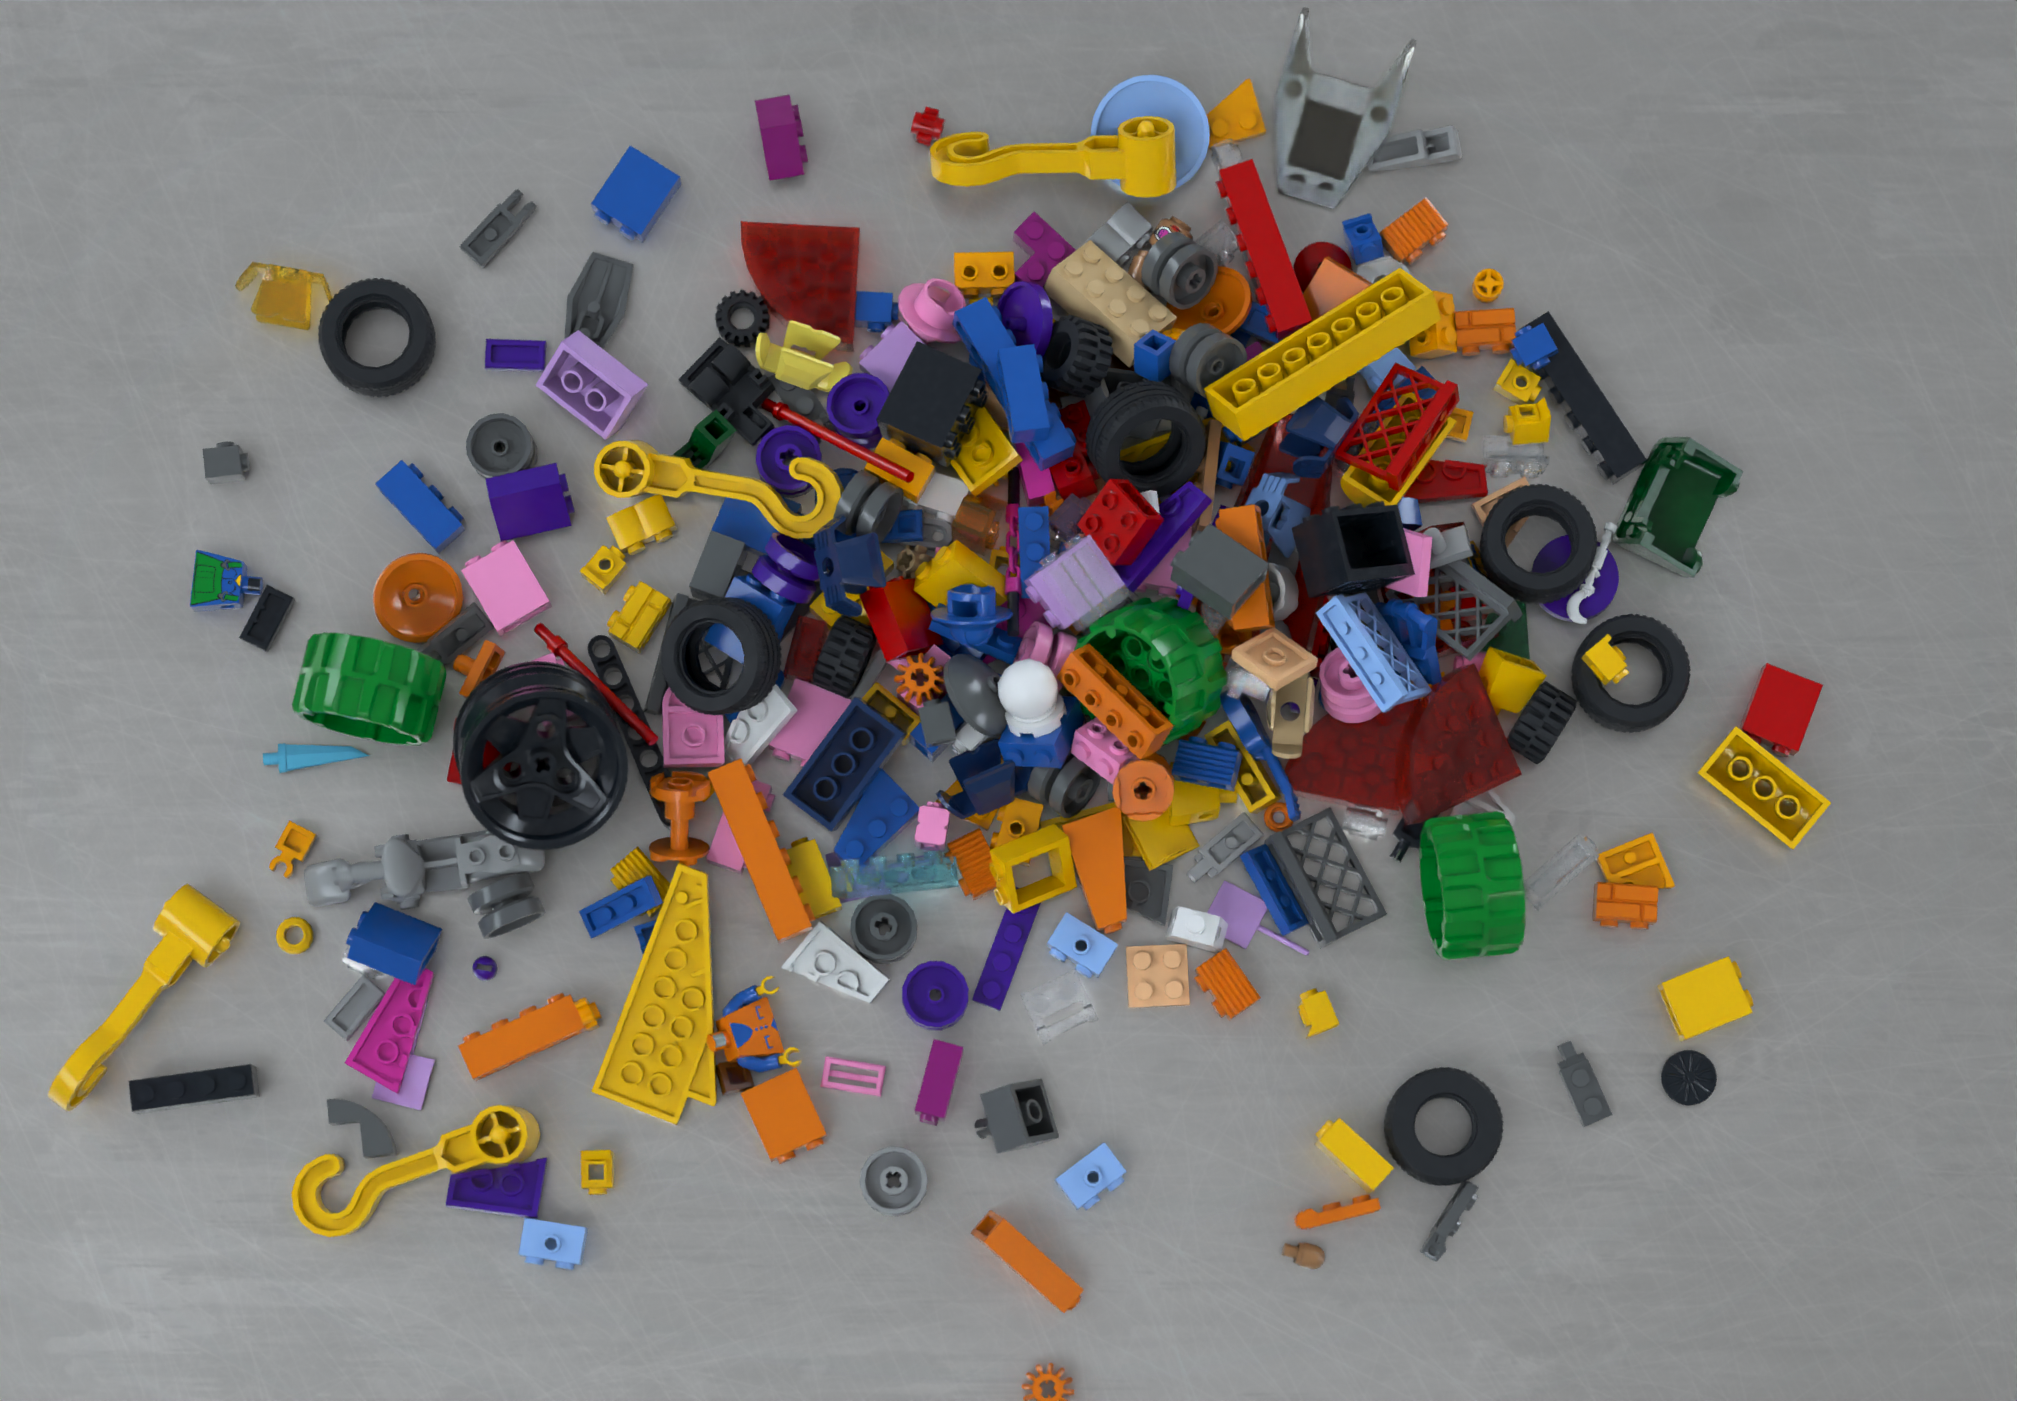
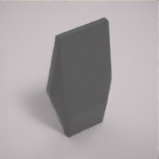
M592 252L567 296L564 339L579 330L602 349L605 348L625 315L634 266L632 263Z

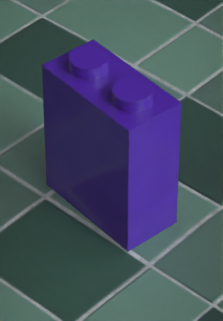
M557 463L486 478L489 501L501 542L572 526L570 513L575 512L571 495L565 496L564 492L569 491L565 473L559 475Z

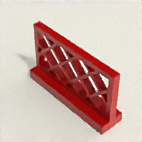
M1395 362L1336 451L1335 458L1387 481L1389 488L1400 492L1460 401L1458 384L1449 380L1443 384ZM1399 374L1410 379L1411 385L1394 389L1393 381ZM1431 388L1437 391L1433 398L1420 400L1418 390ZM1414 392L1417 402L1400 406L1397 396ZM1394 399L1396 408L1379 412L1378 404L1381 400ZM1420 410L1421 417L1419 420L1405 423L1402 413ZM1399 415L1402 425L1384 428L1382 419ZM1378 420L1381 430L1364 435L1362 429L1364 425ZM1404 432L1406 436L1405 441L1402 444L1390 447L1387 436ZM1384 438L1387 448L1369 451L1368 441ZM1363 443L1366 452L1357 456L1346 453L1350 446ZM1389 455L1391 462L1386 470L1374 466L1372 459Z

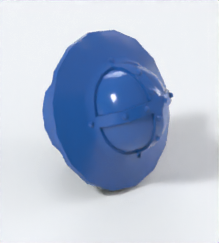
M962 584L948 590L947 606L934 609L930 616L933 620L946 624L950 628L954 639L970 648L988 643L996 625L1010 619L1013 616V612L1008 608L996 606V590L993 586L979 587L975 584Z

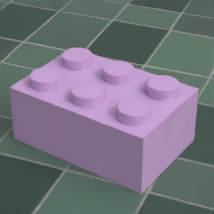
M577 330L560 343L536 386L606 440L623 427L648 384Z

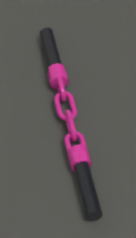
M1018 467L1008 471V505L1006 506L1005 521L1009 524V531L1006 534V552L1009 554V567L1006 570L1005 595H1007V608L1013 612V616L1007 620V635L1011 637L1019 635V597L1022 595L1020 567L1018 566V507H1020V473ZM1010 536L1017 537V548L1014 546L1010 547ZM1010 572L1013 574L1017 573V577H1010Z

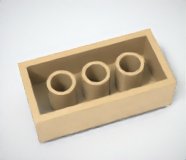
M1091 240L1052 268L1043 288L1070 315L1107 329L1109 337L1112 338L1111 347L1113 348V353L1129 368L1134 364V344L1152 329L1161 334L1168 329H1172L1177 319L1170 310Z

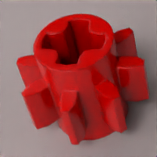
M925 106L923 113L916 111L911 133L917 134L916 139L918 143L930 146L933 139L940 140L945 119L939 118L938 109Z

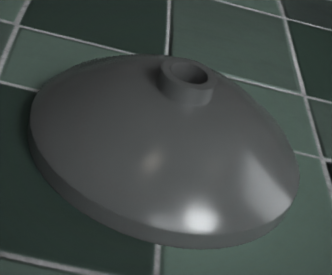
M956 654L946 662L944 667L945 687L954 707L961 717L981 734L990 737L1001 735L1007 725L1005 718L1006 710L998 697V682L1001 677L981 659L968 654Z

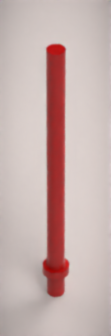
M769 398L762 403V409L772 413L775 419L779 421L786 420L795 426H799L907 483L914 479V472L790 410L787 404L783 402L777 403Z

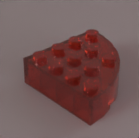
M740 221L741 245L748 275L758 296L763 299L771 314L786 327H788L789 321H796L811 326L815 330H823L840 337L841 342L834 350L854 352L861 240L860 228Z
M1475 663L1456 668L1443 676L1439 683L1431 686L1432 692L1423 697L1421 701H1418L1402 731L1396 756L1399 784L1396 787L1398 802L1406 825L1425 821L1522 775Z
M1420 698L1398 704L1387 712L1382 713L1381 711L1371 720L1361 723H1345L1327 713L1303 736L1302 755L1298 758L1289 759L1284 768L1293 787L1294 794L1298 797L1396 816L1399 812Z

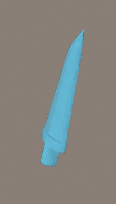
M284 743L278 744V752L263 753L264 766L279 764V773L370 755L351 746L289 745Z

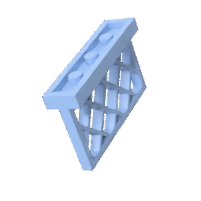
M1366 592L1344 597L1342 594L1336 595L1316 612V615L1382 713L1391 710L1398 704L1425 697L1432 692V689ZM1360 620L1367 623L1368 627L1362 624ZM1377 645L1384 648V651L1379 649ZM1394 670H1396L1397 672L1401 673V676H1399L1398 674H1396V673L1394 672Z

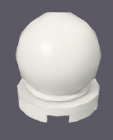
M1032 659L1013 662L1004 670L998 682V697L1006 710L1005 718L1010 732L1018 737H1021V733H1033L1034 738L1049 734L1060 727V719L1064 714H1067V710L1062 696L1058 694V682L1052 670L1043 663Z

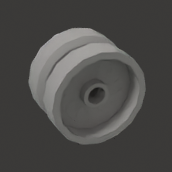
M888 1147L880 1149L867 1159L861 1170L860 1185L863 1196L871 1208L883 1215L896 1217L908 1214L920 1205L926 1195L928 1178L925 1167L917 1155L905 1148ZM893 1176L899 1178L900 1185L897 1188L895 1186L891 1188L888 1185V1180Z

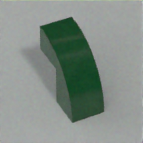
M716 409L695 426L689 441L676 451L673 456L690 458L695 468L706 470L726 448L737 430Z

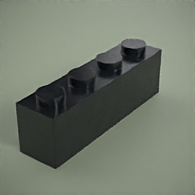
M252 1064L129 1081L132 1112L137 1114L260 1097L257 1069Z

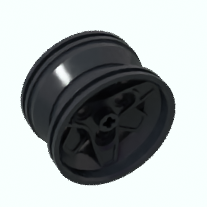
M543 661L523 662L505 667L479 683L466 698L458 713L453 733V752L463 793L476 819L497 838L511 845L532 850L563 848L580 842L595 833L610 819L617 809L625 792L628 778L626 748L607 699L601 690L580 672L561 664ZM535 706L530 718L526 722L509 716L520 709ZM566 710L579 716L587 725L567 726ZM543 721L552 723L551 728L546 731H540L537 727ZM487 741H489L500 754L494 761L483 768L484 750ZM598 755L596 768L591 777L581 763ZM509 762H517L519 764L518 768L514 771L504 770V766ZM562 768L571 769V773L567 777L562 778L556 775ZM516 792L517 806L506 801L501 796ZM555 795L566 801L562 805L551 808Z

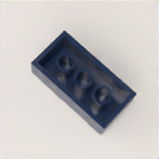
M854 697L783 793V796L831 832L836 831L908 733L862 698Z

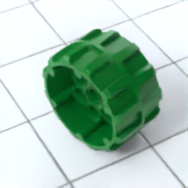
M1144 597L1091 623L1089 627L1091 633L1078 639L1075 650L1087 644L1093 646L1174 725L1161 747L1199 728L1204 720L1217 713L1221 706L1220 694L1222 688L1227 684V672L1223 667L1220 653L1223 649L1219 639L1213 637L1203 622L1205 619L1197 611L1193 613L1178 607V600L1170 597H1164L1155 602H1152L1151 598ZM1082 703L1080 704L1085 716L1089 715L1092 720L1096 718Z
M343 633L313 634L307 641L292 708L294 713L298 714L300 718L338 733L381 743L420 746L421 744H427L432 739L447 676L446 669L440 661L424 653L394 643Z
M1498 811L1430 818L1423 823L1420 835L1419 869L1424 913L1430 939L1436 954L1440 955L1441 959L1448 961L1511 954L1519 950V946L1523 944L1525 932V890L1520 854L1510 821L1506 819L1505 814Z

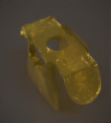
M252 262L235 284V288L238 291H242L258 274H263L262 282L251 307V312L256 314V320L262 323L309 330L311 325L312 283L323 285L328 301L333 299L324 274L274 264Z

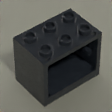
M917 341L876 419L882 437L887 440L894 438L902 442L907 450L916 454L917 452L924 454L932 461L948 468L951 460H956L961 452L962 444L960 442L965 433L969 434L974 427L976 420L974 415L978 407L983 408L987 402L989 392L987 391L982 369Z
M1384 501L1371 503L1366 508H1363L1361 503L1347 506L1344 510H1341L1340 506H1332L1323 509V515L1315 514L1302 518L1303 523L1292 528L1309 598L1376 591L1415 575L1398 505L1385 506Z

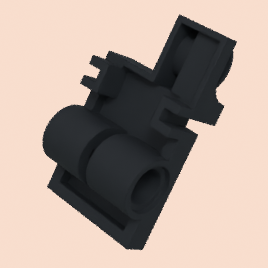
M719 337L678 379L687 390L711 411L717 409L737 430L736 432L752 446L775 428L773 422L757 409L775 390L773 383L765 374L762 375L758 368L752 366L749 360L732 344L728 345L722 338Z

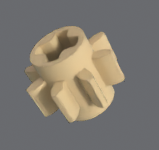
M907 544L906 549L897 554V566L895 568L903 572L902 576L904 579L916 578L915 571L923 562L928 563L933 559V556L926 554L927 548L917 544L914 547Z

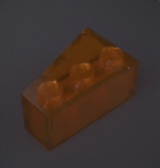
M970 492L969 495L963 498L951 525L952 543L958 540L973 552L985 556L987 550L994 549L998 541L1000 520L1008 502L981 492L976 497Z

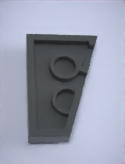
M1124 859L1126 908L1165 926L1173 865L1162 864L1149 871L1144 861Z

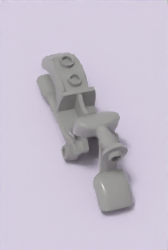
M488 830L420 841L410 840L409 834L392 836L386 844L374 846L376 858H381V861H364L352 865L344 859L324 861L307 866L304 871L307 899L313 907L346 902L351 897V889L360 887L371 880L384 879L387 887L380 888L381 899L397 902V904H400V909H411L419 907L418 901H420V895L424 892L470 888L469 883L488 878L526 872H539L545 865L544 850H532L511 845L497 838Z

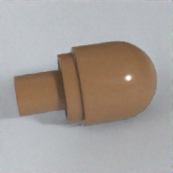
M1299 1242L1297 1246L1285 1243L1282 1249L1283 1256L1294 1258L1293 1262L1308 1269H1317L1325 1261L1323 1249L1314 1244Z

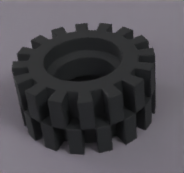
M740 290V293H735L733 291L730 292L729 297L725 295L722 298L721 304L718 303L717 313H715L716 325L719 334L725 338L727 343L730 344L732 342L736 347H740V345L750 347V344L753 342L756 345L759 333H766V330L769 329L770 317L768 307L764 304L763 299L760 296L757 297L754 292L746 293L745 290ZM746 308L753 313L754 322L749 328L738 329L732 324L731 316L737 309Z

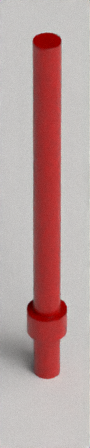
M543 623L535 626L534 632L547 644L546 648L551 653L553 652L555 657L562 658L569 667L591 680L601 690L610 707L650 746L657 742L658 736L568 649V643L559 635L555 636Z

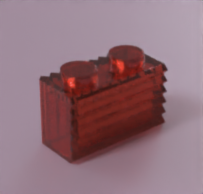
M798 615L783 671L786 679L794 681L797 678L813 685L815 666L823 644H825L826 633L829 632L825 621Z

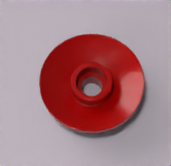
M1316 242L1300 251L1295 259L1293 269L1303 293L1316 274L1318 266L1328 256L1352 270L1350 258L1342 248L1329 242Z

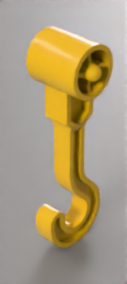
M1143 116L1128 119L1121 123L1118 127V135L1090 136L1078 143L1013 144L991 151L989 149V135L987 133H957L943 137L933 143L930 148L932 176L940 182L967 187L985 185L1022 173H1079L1089 179H1120L1121 190L1131 196L1158 197L1168 194L1176 187L1175 128L1173 123L1167 119Z
M625 440L610 443L598 453L594 463V476L599 487L611 496L628 498L652 493L680 498L691 491L745 500L753 503L777 531L794 539L814 538L813 534L833 519L836 506L844 491L837 473L826 463L809 457L795 458L789 465V473L794 479L806 481L816 490V507L807 515H798L791 511L781 495L768 483L751 477L695 468L690 458L658 453L649 443L641 440Z
M190 884L182 886L164 903L163 909L155 920L153 930L163 938L146 959L141 976L105 1022L66 1061L49 1089L48 1098L65 1111H71L91 1093L107 1072V1067L101 1063L122 1044L162 991L173 986L193 960L204 968L210 966L222 952L229 948L230 942L239 928L240 921Z
M512 1105L490 1106L479 1112L471 1125L441 1135L437 1146L385 1164L368 1173L357 1186L349 1205L339 1213L331 1212L324 1206L321 1199V1191L328 1180L342 1174L345 1168V1161L337 1154L319 1156L307 1163L295 1178L292 1190L293 1209L300 1222L313 1233L327 1237L350 1235L365 1226L374 1214L383 1195L396 1186L444 1169H449L453 1173H462L487 1163L512 1164L526 1160L531 1157L538 1147L540 1139L539 1124L535 1117L524 1108Z

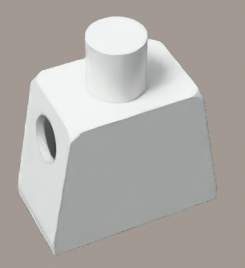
M1178 906L1172 910L1165 940L1219 953L1222 951L1228 923L1219 916Z

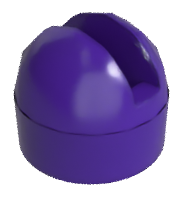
M481 956L474 961L472 970L479 980L489 981L496 976L498 967L491 957ZM477 965L492 966V971L479 970Z

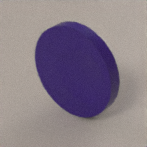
M1015 282L1003 292L996 306L1002 317L1001 322L1006 330L1010 329L1014 334L1016 346L1034 344L1036 355L1041 354L1043 357L1050 342L1053 326V314L1049 297L1046 291L1037 283Z
M1568 535L1558 537L1547 543L1536 556L1531 572L1546 573L1554 571L1566 563L1571 553ZM1597 541L1596 545L1599 547L1601 543ZM1606 549L1608 553L1601 570H1598L1600 577L1594 578L1592 585L1595 588L1594 594L1590 595V597L1587 596L1579 604V612L1587 620L1598 616L1610 605L1618 588V567L1608 549ZM1580 585L1573 593L1568 594L1565 598H1561V600H1555L1552 603L1547 602L1546 604L1539 603V605L1553 617L1573 622L1567 615L1566 607L1570 597L1580 590Z

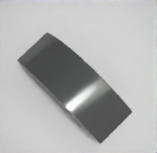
M327 1099L330 1125L360 1123L364 1158L397 1155L396 1145L391 1132L376 1114L351 1101Z

